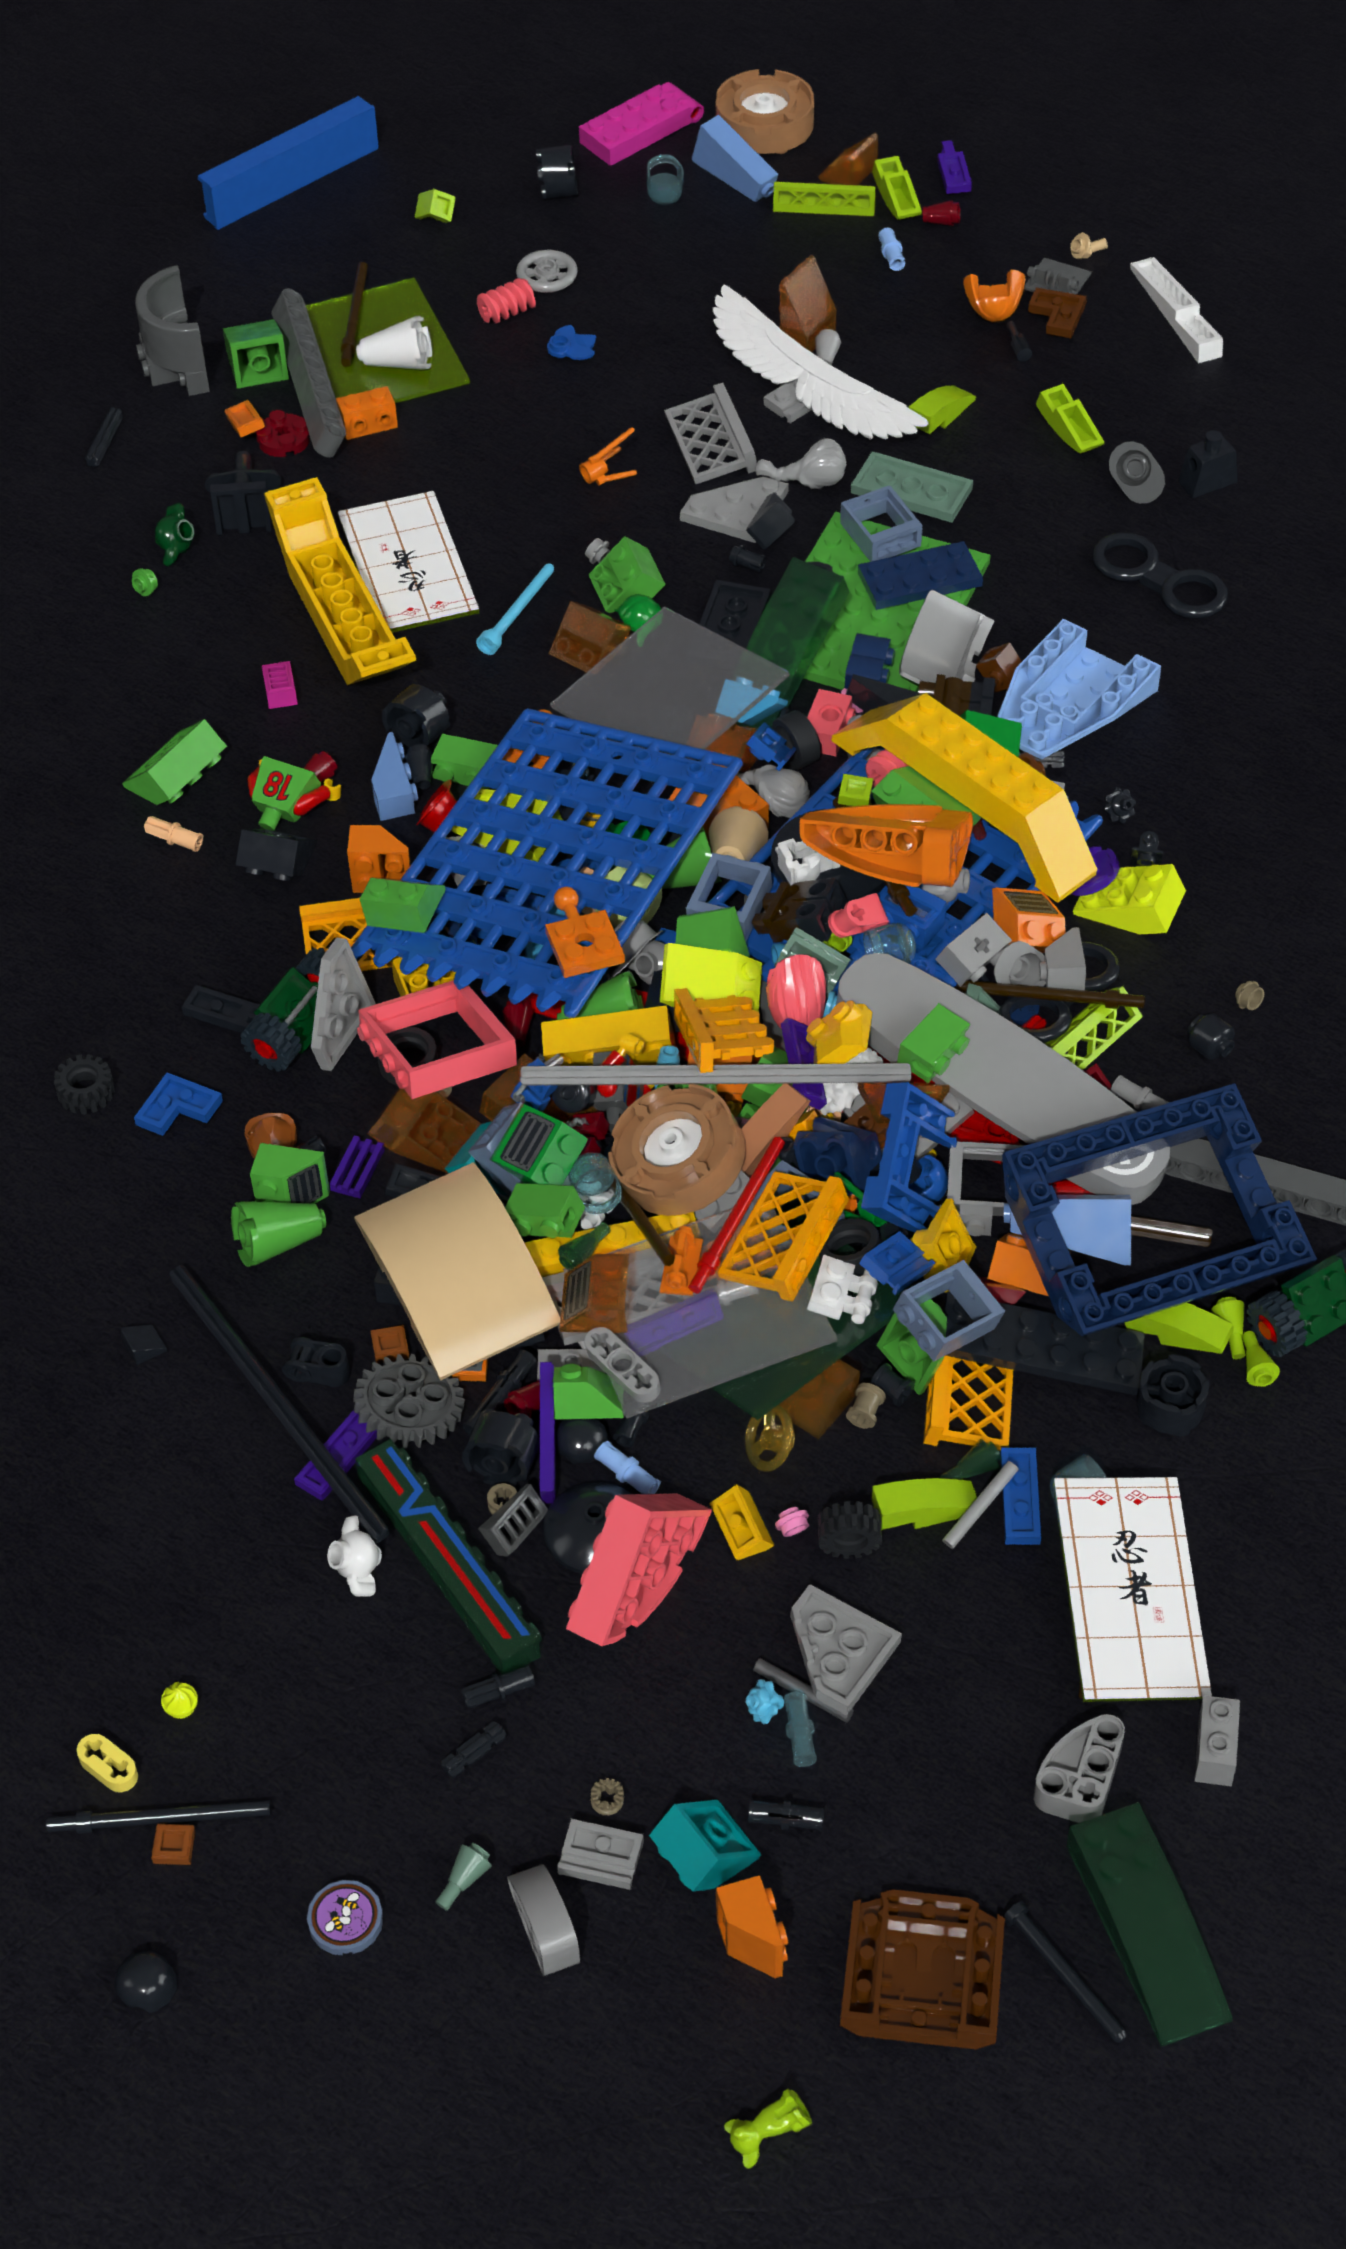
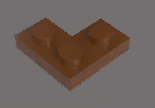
M1036 287L1028 304L1029 313L1050 316L1046 325V334L1072 338L1086 306V296Z

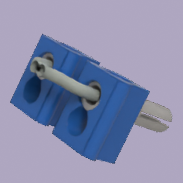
M556 1054L544 1063L537 1058L527 1066H560L564 1059L560 1057V1054ZM520 1081L515 1086L510 1097L516 1103L522 1102L542 1112L551 1100L549 1095L556 1090L558 1085L524 1086Z

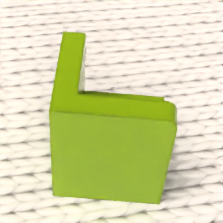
M436 189L420 193L415 218L431 217L445 223L451 222L455 197Z
M843 774L838 804L848 806L870 805L873 778Z

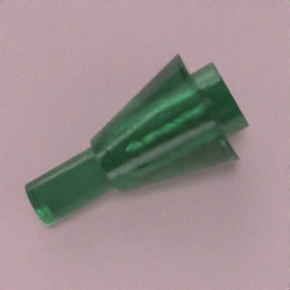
M602 1222L590 1233L561 1245L558 1253L562 1266L569 1271H575L586 1264L596 1250L598 1243L611 1232L610 1227Z
M980 1439L957 1463V1466L943 1473L939 1478L960 1480L964 1477L969 1478L999 1469L997 1461L1001 1459L1000 1453L991 1441L986 1443L983 1439Z

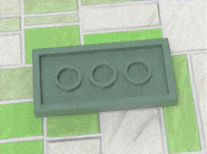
M872 451L852 482L851 493L861 496L890 485L910 511L953 523L973 489V480Z

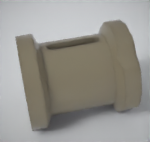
M861 1383L856 1388L855 1394L857 1398L853 1407L848 1409L846 1418L859 1428H873L877 1421L876 1411L878 1406L884 1403L886 1395L878 1386Z

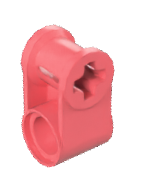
M877 893L851 900L846 903L844 909L836 910L828 917L830 930L840 938L860 933H870L889 924V919Z

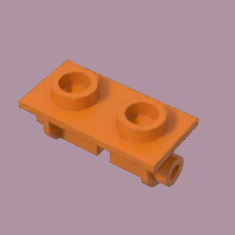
M688 1226L679 1227V1230L675 1231L674 1236H670L668 1248L675 1256L672 1265H664L660 1293L693 1296V1292L689 1290L688 1286L698 1270L697 1263L700 1260L703 1239L695 1238L692 1229Z

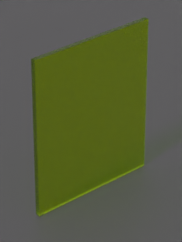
M415 278L368 289L363 292L355 340L357 345H360L362 338L414 316H421L424 321H420L421 326H427L432 346V357H427V364H432L426 370L366 366L363 361H359L357 352L352 355L349 367L342 366L340 347L341 341L346 334L353 294L306 306L335 399L388 386L395 403L470 383L466 371Z

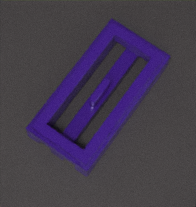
M354 1135L330 1182V1190L361 1199L385 1151L384 1143L377 1142L375 1145L370 1139H366L364 1142L361 1141L359 1136ZM358 1150H360L359 1153H358V1155H357V1157H356V1159H355V1161H354V1163H353V1165H352V1167H351V1169H350V1171H349V1173H348V1175H347V1177H346V1179H345V1181H344V1183H343V1185H341L342 1182H343V1180H344V1178H345V1176H346V1174H347V1172H348V1170H349V1168H350V1166H351V1164H352V1162H353V1160H354V1158H355V1156H356V1154H357V1152H358ZM368 1152L372 1153L355 1188H351Z

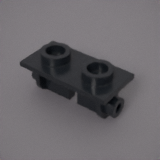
M1146 831L1141 835L1139 848L1132 847L1130 867L1161 865L1163 851L1157 850L1158 836L1156 833Z

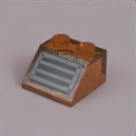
M594 1254L565 1273L560 1332H589L597 1327L608 1328L613 1333L628 1332L632 1283L629 1254Z

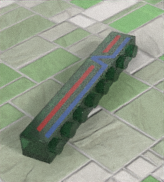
M389 1439L355 1458L359 1479L498 1671L504 1674L540 1658L539 1642L542 1641L538 1629L532 1622L527 1624L523 1619L522 1609L514 1597L508 1598L503 1592L502 1581L496 1572L492 1571L489 1573L484 1566L485 1560L476 1546H469L466 1541V1534L460 1523L450 1520L447 1516L448 1510L443 1500L439 1496L433 1497L429 1491V1483L423 1473H416L411 1467L412 1461L404 1448L398 1449L394 1442Z

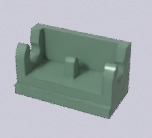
M796 927L782 949L774 967H776L777 962L792 955L800 954L816 958L821 963L824 971L826 998H828L830 990L833 991L851 959Z

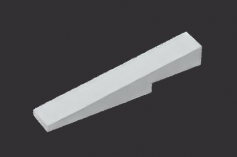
M1154 257L1131 263L1130 269L1196 361L1201 363L1222 357L1223 338L1199 314L1200 304Z

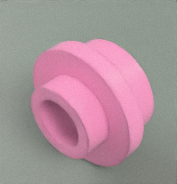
M798 1507L789 1508L779 1514L780 1519L775 1523L777 1530L782 1531L784 1537L798 1534L809 1527L807 1521L809 1514L807 1510L799 1511Z

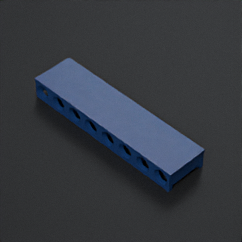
M357 96L198 175V180L202 183L206 206L204 218L219 230L379 149L374 106Z

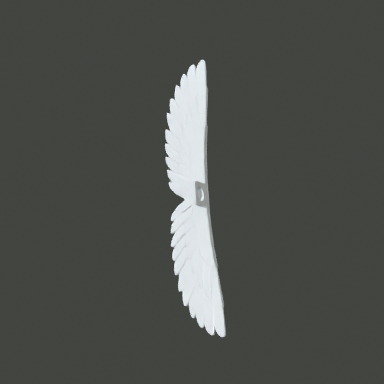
M723 285L721 288L723 297L715 296L717 307H713V312L717 318L713 322L719 328L717 334L724 340V346L734 350L732 352L733 356L741 360L743 365L751 367L754 373H761L762 378L771 379V382L774 384L787 383L798 379L796 397L799 402L803 400L804 405L808 409L812 405L814 413L817 416L822 415L823 419L828 423L832 422L839 429H843V425H845L854 435H857L859 432L864 437L870 439L873 438V434L883 439H888V435L901 438L903 437L901 432L914 434L918 432L914 426L924 427L928 425L926 418L909 409L906 404L848 376L805 349L768 319L749 300L740 296L727 285Z

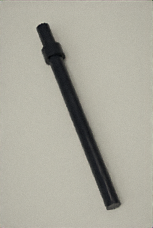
M270 1800L96 1814H93L92 1810L76 1811V1815L47 1817L46 1826L47 1832L76 1830L77 1834L93 1833V1829L266 1816L271 1815Z

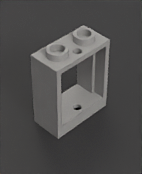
M957 1141L956 1148H950L947 1199H953L956 1209H960V1204L993 1206V1216H1004V1202L960 1200L963 1159L1003 1161L1002 1154L1004 1152L1026 1145Z

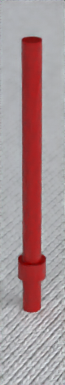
M774 1137L709 1251L704 1252L697 1263L698 1270L688 1286L689 1290L693 1293L699 1294L709 1276L716 1273L721 1264L720 1257L785 1145L782 1138Z

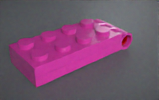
M667 82L662 86L659 84L579 126L580 143L611 166L684 126L699 121L703 116L704 107L672 83Z

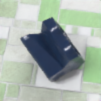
M823 1117L814 1118L813 1131H797L794 1141V1151L800 1172L811 1179L824 1182L827 1181L829 1176L834 1177V1173L839 1172L861 1191L865 1190L867 1176H870V1171L882 1159L878 1137L875 1132ZM845 1187L847 1195H852L853 1193Z

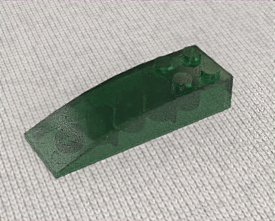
M793 557L753 632L732 683L736 684L739 678L754 683L753 689L760 692L763 691L764 687L779 691V698L788 700L786 706L788 707L849 594L844 577ZM782 709L752 726L726 717H719L742 728L756 732L764 722L772 728L773 721L780 717Z
M1139 1802L1070 1826L1067 1841L1069 1853L1161 2047L1231 2022L1233 2018L1197 1925Z

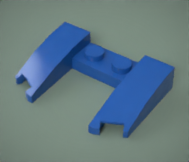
M909 1082L887 1083L881 1115L890 1119L886 1131L883 1155L879 1165L878 1176H867L861 1208L887 1222L915 1233L917 1230L928 1229L923 1224L929 1214L934 1218L940 1209L936 1204L908 1188L918 1135L945 1147L956 1148L957 1138L949 1137L945 1134L946 1117H954L955 1113Z

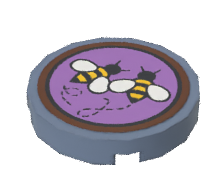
M341 1880L328 1884L316 1893L309 1905L307 1922L312 1939L321 1949L333 1955H343L342 1953L350 1952L355 1954L374 1943L382 1929L383 1912L378 1896L370 1887L358 1881Z

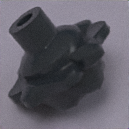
M1115 787L1112 793L1105 796L1106 805H1104L1103 809L1109 814L1112 822L1119 821L1120 823H1125L1128 817L1135 814L1133 807L1136 805V800L1131 797L1129 789L1121 790L1120 787Z

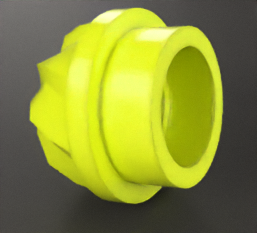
M174 1682L173 1685L166 1688L161 1697L164 1711L178 1719L191 1715L198 1703L196 1690L187 1683Z

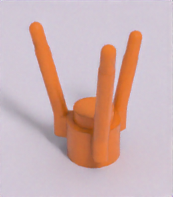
M633 427L579 465L581 475L588 484L596 481L600 486L608 481L627 478L637 474L636 470L605 476V473L608 472L605 461L621 451V447L617 445L635 431Z

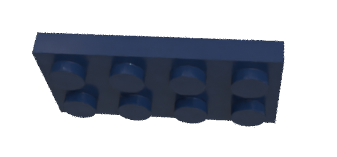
M964 541L858 564V575L875 610L923 600L930 590L945 595L983 586V577Z

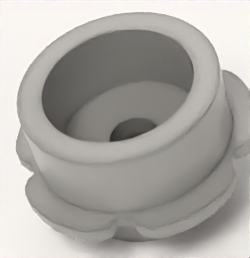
M596 538L588 546L585 556L589 558L592 564L596 561L600 563L610 552L608 549L609 542H603L600 538Z

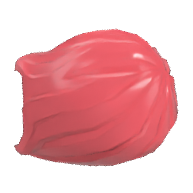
M792 955L777 962L776 967L769 970L766 987L768 1007L779 1028H781V1023L787 1018L807 1026L816 1018L822 1019L826 1003V981L821 963L816 958L808 955Z

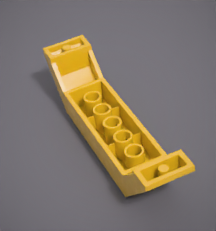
M315 477L265 492V500L289 576L346 684H353L388 673L416 661V655L406 637L395 639L343 545L336 529L326 493L318 478Z
M927 693L872 709L832 735L831 741L852 756L863 749L882 746L1019 844L1036 880L1035 887L1057 903L1096 875L1097 867L1064 789Z

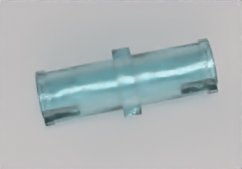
M796 1691L784 1696L788 1719L785 1730L787 1737L791 1739L794 1764L799 1767H806L814 1764L817 1759L812 1737L815 1727L814 1722L809 1719L806 1694Z

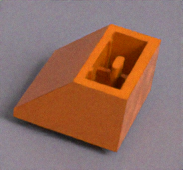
M350 825L347 854L353 893H363L370 878L400 880L411 866L409 848L381 825Z
M1008 1232L997 1240L987 1279L1048 1296L1023 1236Z
M760 1875L717 1887V1924L727 1954L771 1977H782L783 1962L788 1960L785 1945L788 1944V1939L782 1921L776 1923L773 1912L776 1910V1903L771 1888L764 1889Z

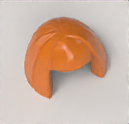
M1012 269L1007 273L1006 285L999 284L990 287L989 285L978 286V276L970 274L963 279L964 289L971 306L980 317L990 322H1000L1009 318L1017 308L1024 291L1025 275L1020 271Z

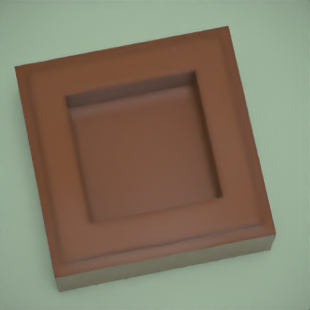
M404 1325L371 1330L376 1363H383L384 1357H388L391 1361H396L397 1354H400L403 1359H409Z
M157 1824L152 1852L153 1864L190 1865L195 1837L194 1825Z

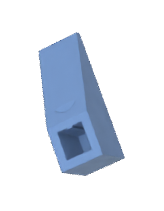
M389 732L371 779L374 802L380 821L414 814V801L418 800L415 783H409V780H412L409 764L402 762V760H405L402 743H396L393 732Z

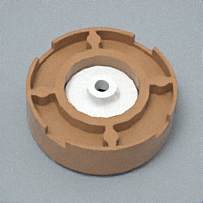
M759 69L750 70L729 78L717 91L715 103L716 116L720 115L758 154H784L788 150L804 143L813 131L814 93L803 79L794 74L775 70V76L759 75Z
M689 1084V1088L671 1090L669 1085L654 1089L633 1102L616 1122L611 1133L614 1137L612 1152H608L609 1162L625 1191L642 1209L666 1216L691 1213L706 1208L721 1197L735 1182L745 1157L744 1136L726 1102L709 1088Z

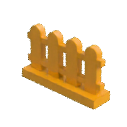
M687 988L674 989V1019L700 1073L713 1072V1059L716 1058L730 1060V1057L754 1055L755 1057H763L764 1054L774 1052V1040L767 1037V1027L764 1024H759L760 1014L752 1010L753 1001L751 998L731 995L727 996V998L704 1000L703 998H695L693 1001Z

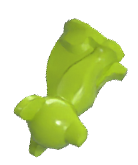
M786 2089L779 2100L765 2107L753 2121L730 2120L725 2123L724 2129L730 2133V2142L734 2149L743 2155L744 2166L750 2169L757 2163L759 2145L762 2139L778 2136L789 2131L799 2132L811 2125L812 2120L796 2092Z

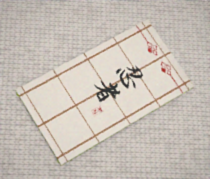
M434 491L338 511V517L357 570L391 632L479 613L477 602Z
M1177 1477L1054 1478L1052 1482L1083 1702L1203 1699V1695L1212 1696Z

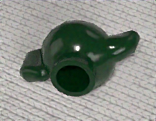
M181 503L169 506L166 516L157 523L155 528V541L165 550L163 560L165 566L175 563L178 555L184 553L189 548L194 537V528L188 520L184 519L185 508Z

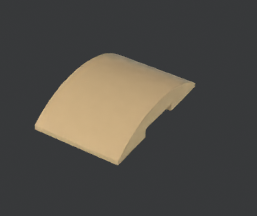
M474 1162L354 1217L382 1272H385L409 1317L411 1327L440 1381L558 1326V1323L561 1322L548 1289L522 1237L494 1189Z

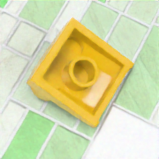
M842 1001L832 1009L831 1013L822 1019L816 1018L809 1024L806 1030V1041L814 1047V1064H845L861 1052L867 1050L872 1011L865 1004Z
M952 1198L944 1201L928 1229L917 1230L910 1240L924 1252L923 1257L928 1262L930 1260L936 1262L930 1272L923 1276L925 1280L962 1260L969 1266L976 1249V1245L973 1243Z

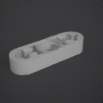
M597 1327L586 1334L584 1344L588 1356L635 1401L650 1403L659 1397L661 1385L657 1373L611 1330L605 1327ZM598 1341L602 1344L606 1342L610 1353L607 1355L606 1350L599 1345L595 1347V1343ZM620 1359H628L632 1362L631 1366L625 1371H617L613 1368L614 1364ZM637 1374L639 1379L644 1384L647 1385L650 1383L651 1387L648 1389H646L645 1387L639 1388L637 1379L635 1378Z

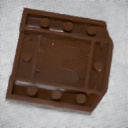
M892 1889L882 1892L880 1898L865 1903H861V1899L853 1901L840 2026L862 2037L966 2049H979L995 2044L1005 1918L998 1914L997 1919L980 1910L979 1903L969 1898Z

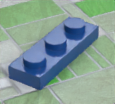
M1001 1448V1469L1007 1461L1012 1462L1019 1469L1002 1489L1005 1545H1040L1041 1527L1036 1448Z

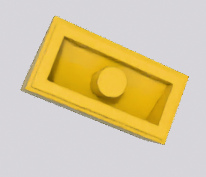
M736 1484L709 1503L736 1560H741L774 1547V1543L758 1509L746 1489Z

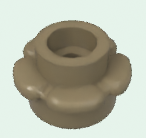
M1247 981L1238 987L1235 997L1239 1008L1255 1010L1262 1003L1264 990L1259 987L1256 981Z

